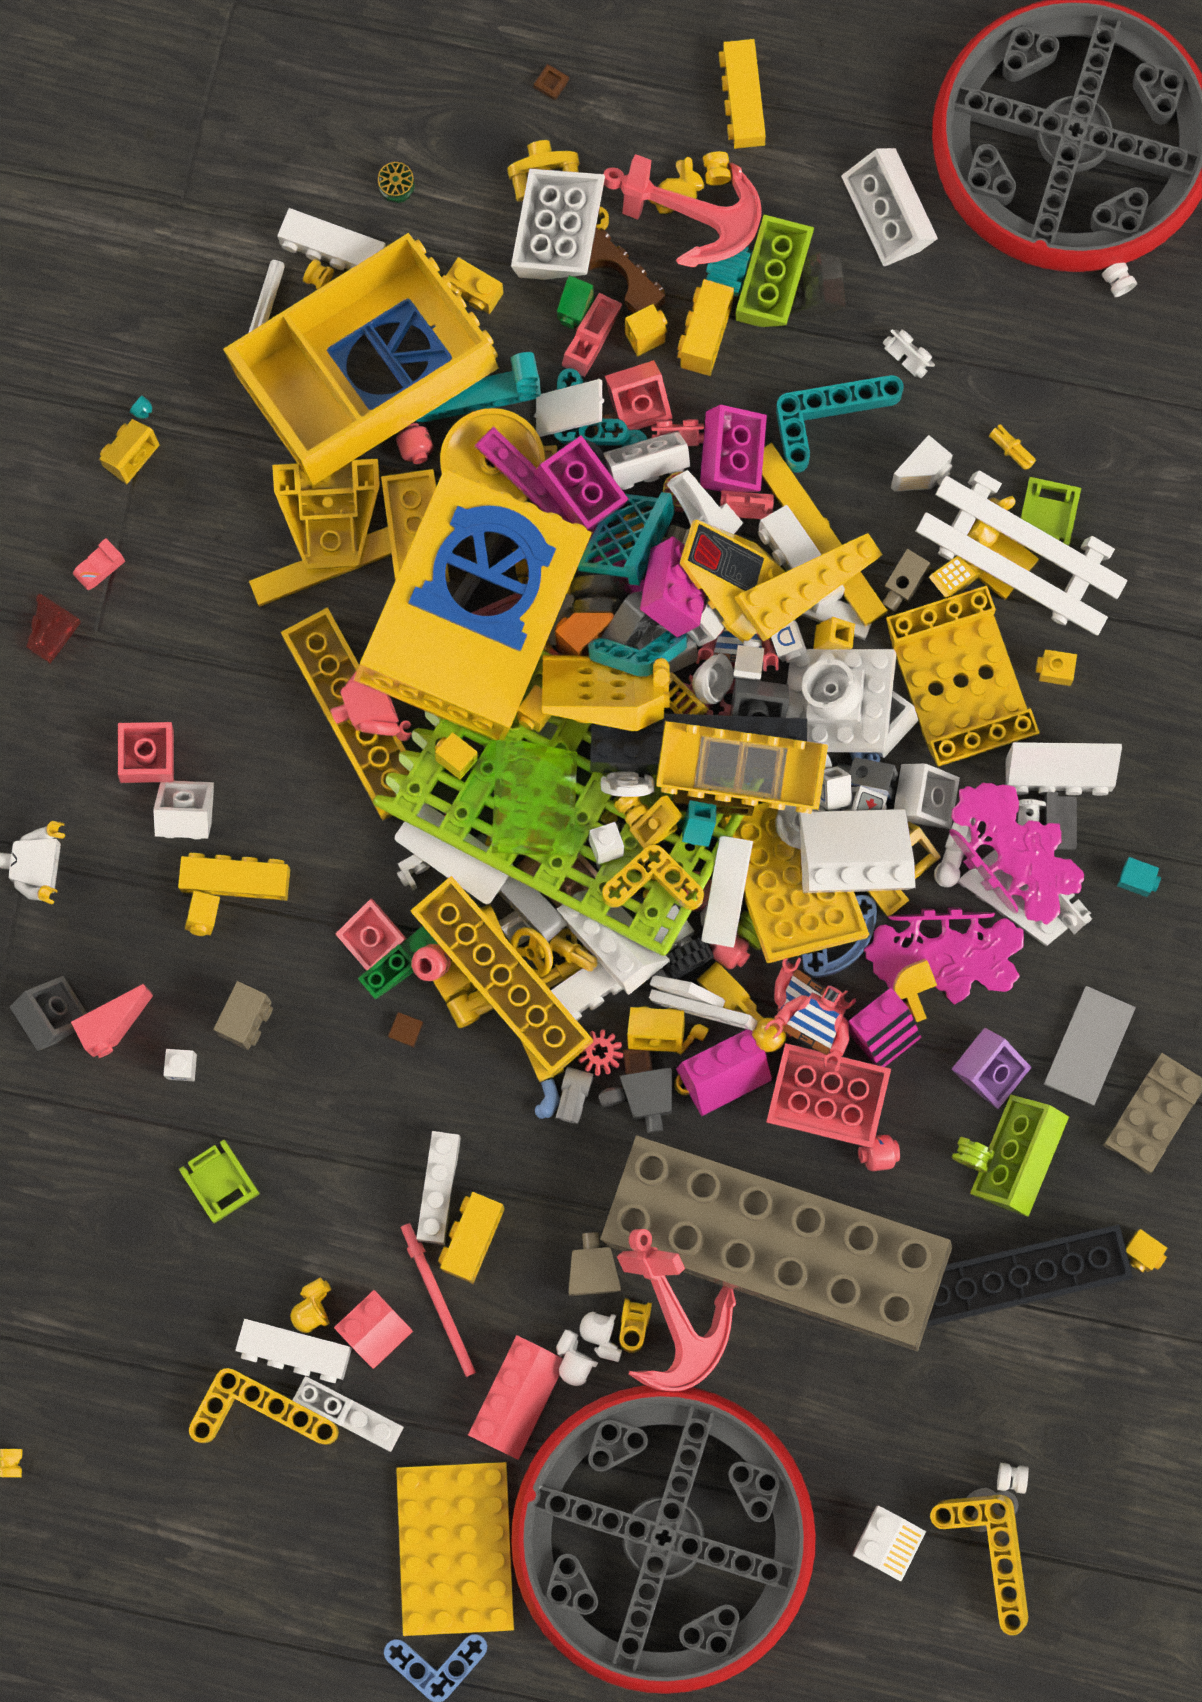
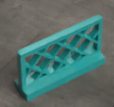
M661 492L659 498L625 494L628 498L625 503L630 504V506L616 510L599 522L578 565L579 571L627 577L629 584L639 586L647 571L650 550L661 543L675 514L671 493ZM646 506L653 507L652 510L643 514L640 509ZM633 512L637 514L636 517L627 521L623 518ZM617 519L621 522V524L612 528L607 527L608 523ZM637 524H644V527L633 532L631 530V527ZM624 530L628 532V535L619 539L614 537L615 534ZM608 537L611 539L612 542L599 547V541ZM631 541L635 542L633 547L623 550L621 547ZM615 548L618 549L619 553L608 558L604 554ZM597 556L602 558L601 561L595 564L588 563L589 560ZM623 559L626 561L624 567L612 565Z

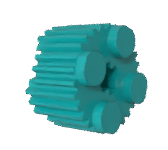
M746 247L732 257L708 263L706 272L710 274L707 275L706 280L734 288L733 298L735 296L738 297L742 292L753 251Z

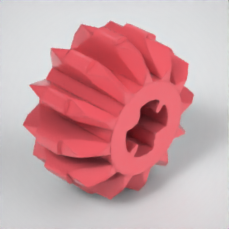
M605 1030L600 1031V1038H596L595 1032L591 1031L590 1037L594 1042L580 1053L586 1055L579 1058V1063L583 1064L589 1061L585 1067L586 1072L591 1071L594 1066L596 1067V1076L600 1075V1068H604L605 1073L609 1075L611 1073L609 1064L614 1068L619 1067V1063L613 1058H623V1053L615 1051L620 1049L622 1044L621 1042L611 1044L615 1039V1035L611 1034L608 1039H605ZM600 1047L602 1050H607L608 1053H604L605 1058L600 1059L599 1056H593V1053H596L595 1048Z

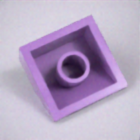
M984 1028L952 1070L966 1085L995 1108L999 1109L1031 1069V1066L1005 1038Z

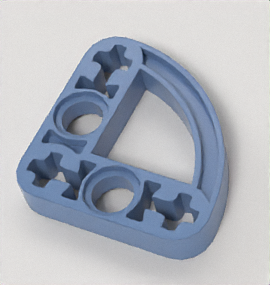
M866 895L856 896L859 906L864 901L867 906L872 908L867 911L866 915H863L869 936L858 940L845 955L829 963L827 960V949H822V953L817 952L818 963H823V966L819 967L818 972H814L812 967H808V964L812 963V953L808 955L802 954L804 972L808 976L820 978L838 973L860 957L864 952V948L870 942L876 924L877 909L873 898Z

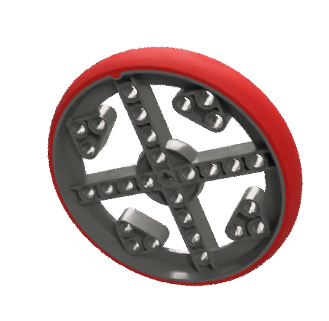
M1045 0L1018 8L998 18L972 38L957 56L941 85L933 116L932 140L934 157L945 192L963 220L981 238L1001 252L1024 263L1057 271L1084 272L1102 270L1116 263L1133 261L1151 252L1171 237L1190 217L1202 199V73L1185 48L1167 30L1143 14L1125 6L1104 0ZM1079 36L1091 38L1074 96L1061 98L1052 103L1047 109L980 90L990 74L1002 62L1003 77L1010 82H1016L1051 65L1055 61L1059 49V42L1056 37ZM1105 38L1109 43L1101 44L1097 39ZM1024 40L1026 41L1027 45L1020 46L1016 43V41ZM1114 45L1127 50L1144 62L1136 69L1132 85L1151 119L1157 124L1164 125L1171 121L1176 111L1179 127V148L1112 129L1110 118L1103 107L1097 103V99ZM1048 47L1052 52L1044 53L1040 48ZM1097 61L1102 66L1094 67L1090 64V62ZM1016 63L1020 68L1012 69L1008 64ZM1146 75L1150 77L1151 81L1145 82L1141 80L1140 76ZM1165 83H1173L1176 88L1169 89L1165 86ZM1090 84L1094 87V90L1088 91L1084 89L1083 85ZM976 102L981 105V108L973 109L969 104ZM1158 106L1167 107L1169 112H1161ZM1076 108H1084L1088 113L1080 114L1076 111ZM1000 109L1003 110L1006 113V115L998 116L994 113V111ZM1027 117L1031 122L1022 123L1019 118ZM970 121L1037 140L1039 150L1044 159L1052 165V170L1035 225L1026 222L1004 207L1012 201L1016 183L997 149L990 144H983L977 148L973 158L970 144ZM1052 124L1056 129L1052 131L1047 130L1044 125ZM1072 132H1076L1077 137L1072 136ZM1101 138L1105 141V144L1098 145L1093 139ZM1125 145L1130 151L1123 152L1119 149V146ZM1146 152L1152 153L1155 159H1147L1143 154ZM1068 154L1072 156L1073 160L1065 161L1061 156ZM987 156L992 161L990 163H983L979 158ZM1103 159L1170 178L1162 192L1148 207L1146 191L1137 187L1131 188L1098 205L1094 209L1090 220V227L1093 232L1080 234L1057 232L1075 173L1087 171L1095 167ZM1176 160L1180 163V166L1174 167L1168 161ZM1062 178L1066 181V184L1059 185L1054 179ZM981 180L984 186L977 187L972 181ZM1005 187L1009 190V193L1001 194L997 188ZM1132 199L1138 200L1141 206H1132L1129 201ZM1054 201L1059 207L1056 209L1050 208L1047 202ZM1105 216L1108 218L1109 222L1101 223L1098 221L1097 217ZM1129 223L1134 229L1126 230L1122 227V224ZM1048 225L1052 231L1044 232L1040 229V226Z
M646 1385L620 1390L584 1406L550 1435L530 1463L521 1483L512 1520L511 1543L513 1564L523 1599L541 1631L558 1651L587 1673L607 1683L629 1690L669 1694L689 1692L723 1682L754 1664L777 1643L798 1613L806 1595L815 1557L816 1534L810 1496L802 1474L786 1447L768 1426L751 1412L720 1395L693 1387L681 1391H663ZM699 1423L703 1426L704 1434L701 1438L693 1439L690 1437L688 1428L691 1424ZM658 1424L684 1426L664 1495L652 1497L641 1502L630 1514L561 1492L572 1471L588 1453L589 1464L594 1470L599 1472L607 1471L645 1450L648 1442L647 1435L637 1427ZM605 1425H613L617 1429V1436L613 1440H605L602 1437L601 1430ZM633 1433L640 1434L644 1440L643 1445L638 1449L631 1448L627 1443L629 1435ZM708 1434L730 1446L746 1461L737 1462L730 1467L728 1471L729 1481L751 1520L763 1522L773 1513L776 1533L774 1560L705 1538L704 1528L698 1514L687 1504ZM684 1450L693 1451L696 1455L695 1463L690 1466L684 1465L680 1460V1454ZM599 1451H604L609 1456V1462L604 1467H597L593 1462L594 1454ZM739 1466L745 1467L749 1473L748 1479L742 1483L737 1482L733 1478V1471ZM763 1475H770L774 1478L775 1486L772 1490L765 1491L760 1487L759 1480ZM678 1476L684 1477L688 1482L687 1489L681 1493L676 1492L672 1488V1481ZM555 1496H561L565 1499L566 1507L562 1512H555L550 1507V1501ZM757 1501L763 1502L767 1508L766 1514L761 1518L755 1517L751 1512L752 1505ZM668 1503L677 1504L680 1509L678 1517L675 1519L666 1518L663 1512L665 1505ZM583 1504L589 1505L592 1509V1516L586 1521L580 1520L576 1514L577 1508ZM607 1513L617 1515L619 1523L616 1528L607 1529L603 1525V1517ZM553 1516L621 1537L626 1557L632 1566L640 1572L618 1642L597 1631L580 1615H587L595 1611L598 1606V1597L578 1558L573 1554H563L554 1565L551 1544ZM635 1521H640L645 1526V1533L639 1538L633 1537L629 1532L630 1524ZM663 1530L669 1531L668 1536L672 1537L671 1542H665L664 1546H660L658 1544L659 1540L655 1539L656 1534L662 1533ZM693 1538L696 1540L698 1549L694 1554H686L682 1550V1543L685 1539ZM717 1546L724 1551V1558L721 1562L713 1563L709 1559L708 1553L712 1547ZM740 1555H746L750 1559L751 1565L746 1571H739L735 1567V1560ZM654 1556L661 1558L663 1561V1568L657 1573H652L647 1567L648 1560ZM564 1558H570L575 1562L576 1568L572 1574H564L560 1570V1563ZM697 1562L766 1584L755 1606L740 1622L739 1614L735 1607L724 1604L685 1624L680 1630L679 1638L681 1643L689 1648V1650L667 1653L642 1650L663 1581L684 1575ZM768 1563L775 1565L777 1569L776 1577L771 1580H766L761 1573L763 1566ZM646 1583L651 1584L655 1589V1595L649 1600H645L639 1595L640 1586ZM562 1585L566 1588V1599L563 1601L554 1600L551 1594L554 1586ZM586 1593L593 1597L594 1604L590 1609L584 1610L579 1607L578 1598L581 1594ZM724 1609H730L734 1613V1621L730 1625H723L719 1622V1613ZM638 1610L644 1612L647 1617L646 1623L640 1627L633 1625L630 1619L632 1613ZM688 1628L697 1629L700 1633L699 1640L693 1644L687 1643L684 1640L685 1630ZM716 1636H721L726 1640V1647L722 1652H715L710 1647L711 1640ZM626 1638H634L638 1642L639 1646L635 1653L629 1654L623 1650L622 1643Z

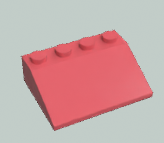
M785 1043L766 1123L873 1148L891 1069L840 1057V1068L838 1071H834L837 1064L834 1060L828 1061L826 1068L824 1067L825 1054Z

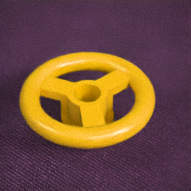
M528 927L518 929L511 938V945L520 956L527 957L533 961L538 969H533V971L539 977L547 975L553 965L550 943L535 929ZM522 936H530L528 946H518Z

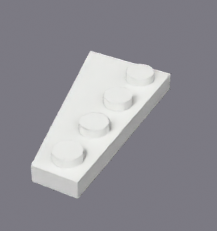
M992 851L983 859L988 867L997 861V851ZM976 868L969 870L957 882L974 893L980 900L991 905L1001 915L1016 923L1019 928H1022L1044 946H1048L1067 930V927L1058 916L1048 925H1045L1042 921L1027 920L1024 914L1025 901L1022 896H1011L1018 907V912L1015 914L1010 911L993 890H985L980 883L984 878ZM997 869L993 874L1003 887L1008 890L1013 880L1012 876L1003 872V870ZM1025 884L1019 889L1025 891L1028 889V885Z

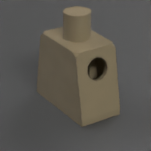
M907 549L885 585L889 593L882 602L883 605L895 612L902 600L909 603L931 568L930 562ZM902 580L908 582V585L905 589H901L897 586L899 582Z
M597 1232L582 1234L583 1249L572 1250L569 1296L621 1292L611 1247L600 1248L599 1233Z

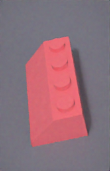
M516 1335L468 1435L519 1460L560 1376L559 1368L563 1358Z

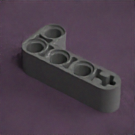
M643 591L634 592L624 600L600 639H608L635 648L648 627L660 625L640 610Z

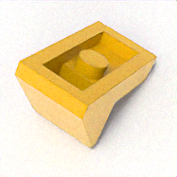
M666 795L661 797L629 830L643 849L650 845H656L678 829L676 823L683 815Z

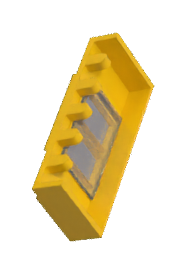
M665 721L656 786L661 787V792L677 794L679 789L688 791V796L704 798V793L714 794L715 800L731 802V797L741 798V804L758 806V801L769 802L768 808L784 810L785 805L796 806V812L811 814L812 809L819 810L828 745Z

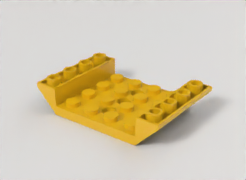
M987 586L886 618L892 647L896 652L900 671L912 705L915 708L927 748L938 767L1039 734L1032 710L1026 707L994 617L996 609ZM981 667H989L993 672V677L987 680L982 679L978 674V670ZM956 675H964L968 680V685L959 688L954 684L953 678ZM932 683H939L943 688V693L934 696L929 692L928 686Z

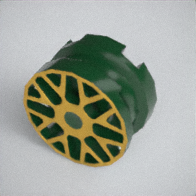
M388 163L382 167L378 174L380 193L389 202H404L414 192L413 173L404 163Z

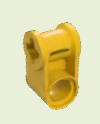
M625 1298L620 1331V1345L624 1351L635 1353L642 1348L646 1327L649 1324L652 1303H635ZM630 1332L636 1333L640 1338L639 1343L636 1346H628L624 1342L626 1334Z

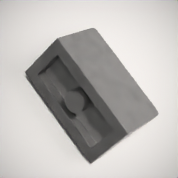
M1047 792L1044 797V802L1047 803V807L1044 809V826L1048 823L1060 824L1062 842L1055 850H1075L1077 847V798L1058 796V792Z

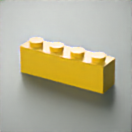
M750 39L724 42L723 52H719L720 68L725 67L726 76H722L723 92L728 91L729 99L724 100L725 115L731 117V124L727 125L728 140H733L734 149L765 146L766 135L755 41Z
M189 853V857L181 856L178 888L183 893H193L196 891L209 895L287 900L290 868L287 864H284L283 860L269 859L268 863L258 862L257 858L242 857V861H235L226 855H216L215 859L205 858L204 854Z

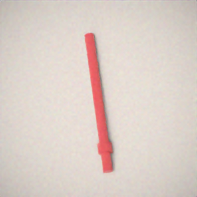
M408 1223L400 1227L409 1246L407 1251L417 1264L465 1376H471L476 1371L425 1258L424 1253L426 1251L422 1242H418L411 1224Z

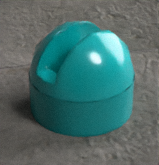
M141 396L129 412L140 419L148 418V413L152 412V404L144 396Z

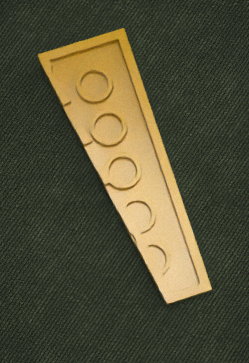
M867 533L735 596L734 599L761 639L765 641L883 554Z

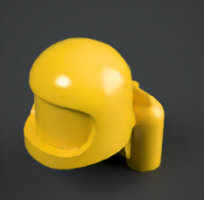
M318 1278L302 1288L300 1294L306 1299L294 1306L290 1315L291 1321L298 1331L309 1333L321 1324L323 1326L330 1324L321 1304L322 1299L331 1290L326 1280L323 1281L322 1278Z

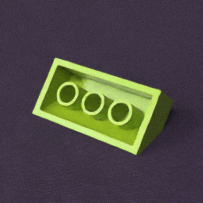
M768 215L763 216L737 305L736 321L758 327L787 325L814 227Z
M1010 1095L988 1151L993 1150L995 1152L993 1158L987 1162L986 1167L988 1169L986 1173L979 1171L970 1194L1008 1211L1029 1217L1069 1116L1051 1105Z

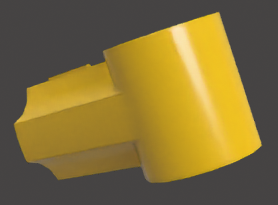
M478 990L469 995H461L447 1003V1007L459 1029L474 1023L481 1015L494 1009Z

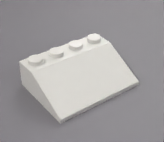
M529 169L511 264L519 278L545 280L569 277V275H587L605 180L604 174Z
M1013 743L1005 759L1006 785L1014 786L1017 795L1028 794V791H1039L1041 795L1055 791H1066L1067 795H1080L1082 791H1092V795L1097 796L1108 795V792H1112L1116 785L1122 744Z
M905 809L799 813L803 893L890 891L915 888L914 857Z

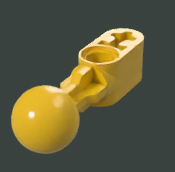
M715 962L696 980L702 988L725 1000L723 1008L748 1014L758 1021L755 1030L752 1031V1037L760 1049L765 1052H774L783 1046L786 1040V1032L783 1031V1028L777 1038H773L777 1033V1029L774 1026H770L766 1032L764 1031L765 1026L775 1019L763 1018L756 1011L757 1005L750 999L749 994L719 963Z

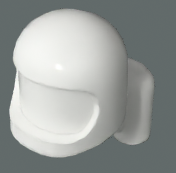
M589 1312L581 1321V1336L590 1343L600 1345L594 1348L599 1357L619 1362L622 1350L610 1342L616 1315L611 1314L610 1317L596 1312Z
M565 1329L556 1346L557 1354L560 1357L565 1355L560 1364L559 1374L562 1380L570 1385H583L587 1381L586 1378L592 1366L596 1367L598 1362L576 1351L578 1334Z

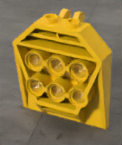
M543 655L542 713L574 719L580 723H594L624 730L638 731L663 719L664 708H669L670 672L668 661L662 657L657 659L653 664V674L640 677L590 660L589 656Z

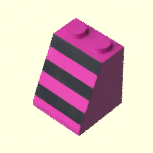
M892 987L848 1022L850 1036L871 1062L881 1067L887 1066L921 1038L909 1008Z

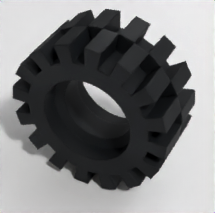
M702 938L693 940L688 944L686 943L681 948H677L674 952L668 954L667 957L670 961L665 965V968L672 979L689 974V972L703 966L704 963L709 962L714 957L708 944L702 942Z

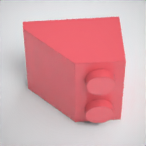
M655 361L605 376L617 417L625 422L629 431L657 424V421L673 419L662 375Z
M375 1290L334 1327L373 1369L413 1332Z

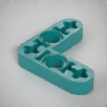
M571 368L563 370L558 376L557 390L568 387L565 381H569L570 376H573L576 382H572L571 386L582 384L583 379L578 371ZM602 419V422L582 426L579 429H570L572 431H579L580 436L596 445H622L629 439L630 435L627 425L620 419ZM589 426L598 427V434L593 438L585 436V430ZM603 426H605L607 431L611 432L616 431V427H619L623 433H618L616 438L612 433H605V438H603ZM561 432L554 433L555 437L562 444H567L578 438L576 432H568L567 437H564Z
M666 631L641 650L608 639H595L588 644L589 658L594 662L636 676H649L653 674V664L657 659L662 657L669 662L687 648V634L676 637L671 632Z

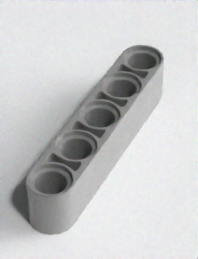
M481 833L476 839L485 844L487 837ZM509 876L498 891L500 896L532 929L541 933L547 942L567 926L564 918L537 890Z

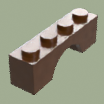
M596 227L588 271L596 268H610L619 272L628 284L625 307L632 314L652 304L658 311L665 304V290L656 281L652 283L646 277L647 273L644 268L638 263L634 265L628 259V253L621 246L616 247L610 241V235L603 228L598 229Z

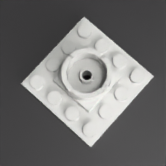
M806 649L807 653L802 654L801 659L790 662L787 681L790 700L786 718H807V742L827 744V752L886 753L896 652L894 649Z

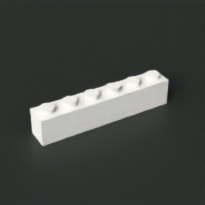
M676 905L672 907L667 916L672 920L675 919L679 912ZM687 920L670 951L676 947L681 948L686 943L688 944L693 941L691 937L694 935V930ZM661 927L655 940L662 943L668 929ZM598 961V965L593 971L589 972L581 969L551 990L577 1021L582 1017L581 1012L588 1007L593 1010L604 1002V996L610 992L615 995L623 990Z

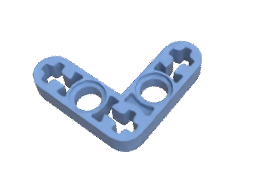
M477 1634L470 1635L459 1645L438 1671L406 1642L399 1639L392 1640L386 1645L384 1655L386 1660L429 1700L443 1702L487 1652L488 1646L484 1637ZM470 1640L472 1642L479 1640L482 1643L480 1645L482 1652L480 1654L474 1652L469 1657L474 1662L469 1665L467 1660L459 1656L458 1653L462 1650L466 1654L470 1649L468 1642ZM392 1645L394 1647L401 1645L403 1647L401 1652L406 1658L409 1657L410 1653L415 1657L407 1663L404 1670L400 1667V1664L404 1663L399 1657L392 1659L390 1657L392 1654L390 1647ZM459 1660L464 1664V1672L461 1676L456 1677L450 1674L448 1668L452 1661ZM413 1663H421L425 1667V1675L422 1678L415 1679L410 1675L409 1670ZM443 1671L447 1678L454 1681L455 1684L451 1687L448 1682L443 1687L444 1696L438 1694L434 1697L431 1694L433 1692L431 1685L432 1683L437 1685L441 1683L444 1678L439 1675Z

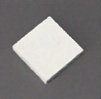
M656 975L652 977L650 982L651 986L668 994L723 1008L725 1003L723 998L692 982Z

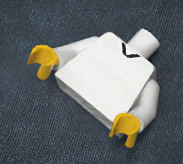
M51 821L48 826L36 829L22 836L20 841L13 843L12 854L0 853V869H10L9 879L14 882L15 889L28 899L44 901L49 904L54 903L53 900L49 899L51 893H57L55 883L61 844L57 839L53 838L63 839L65 837V834L58 833L59 827L64 826L62 822Z

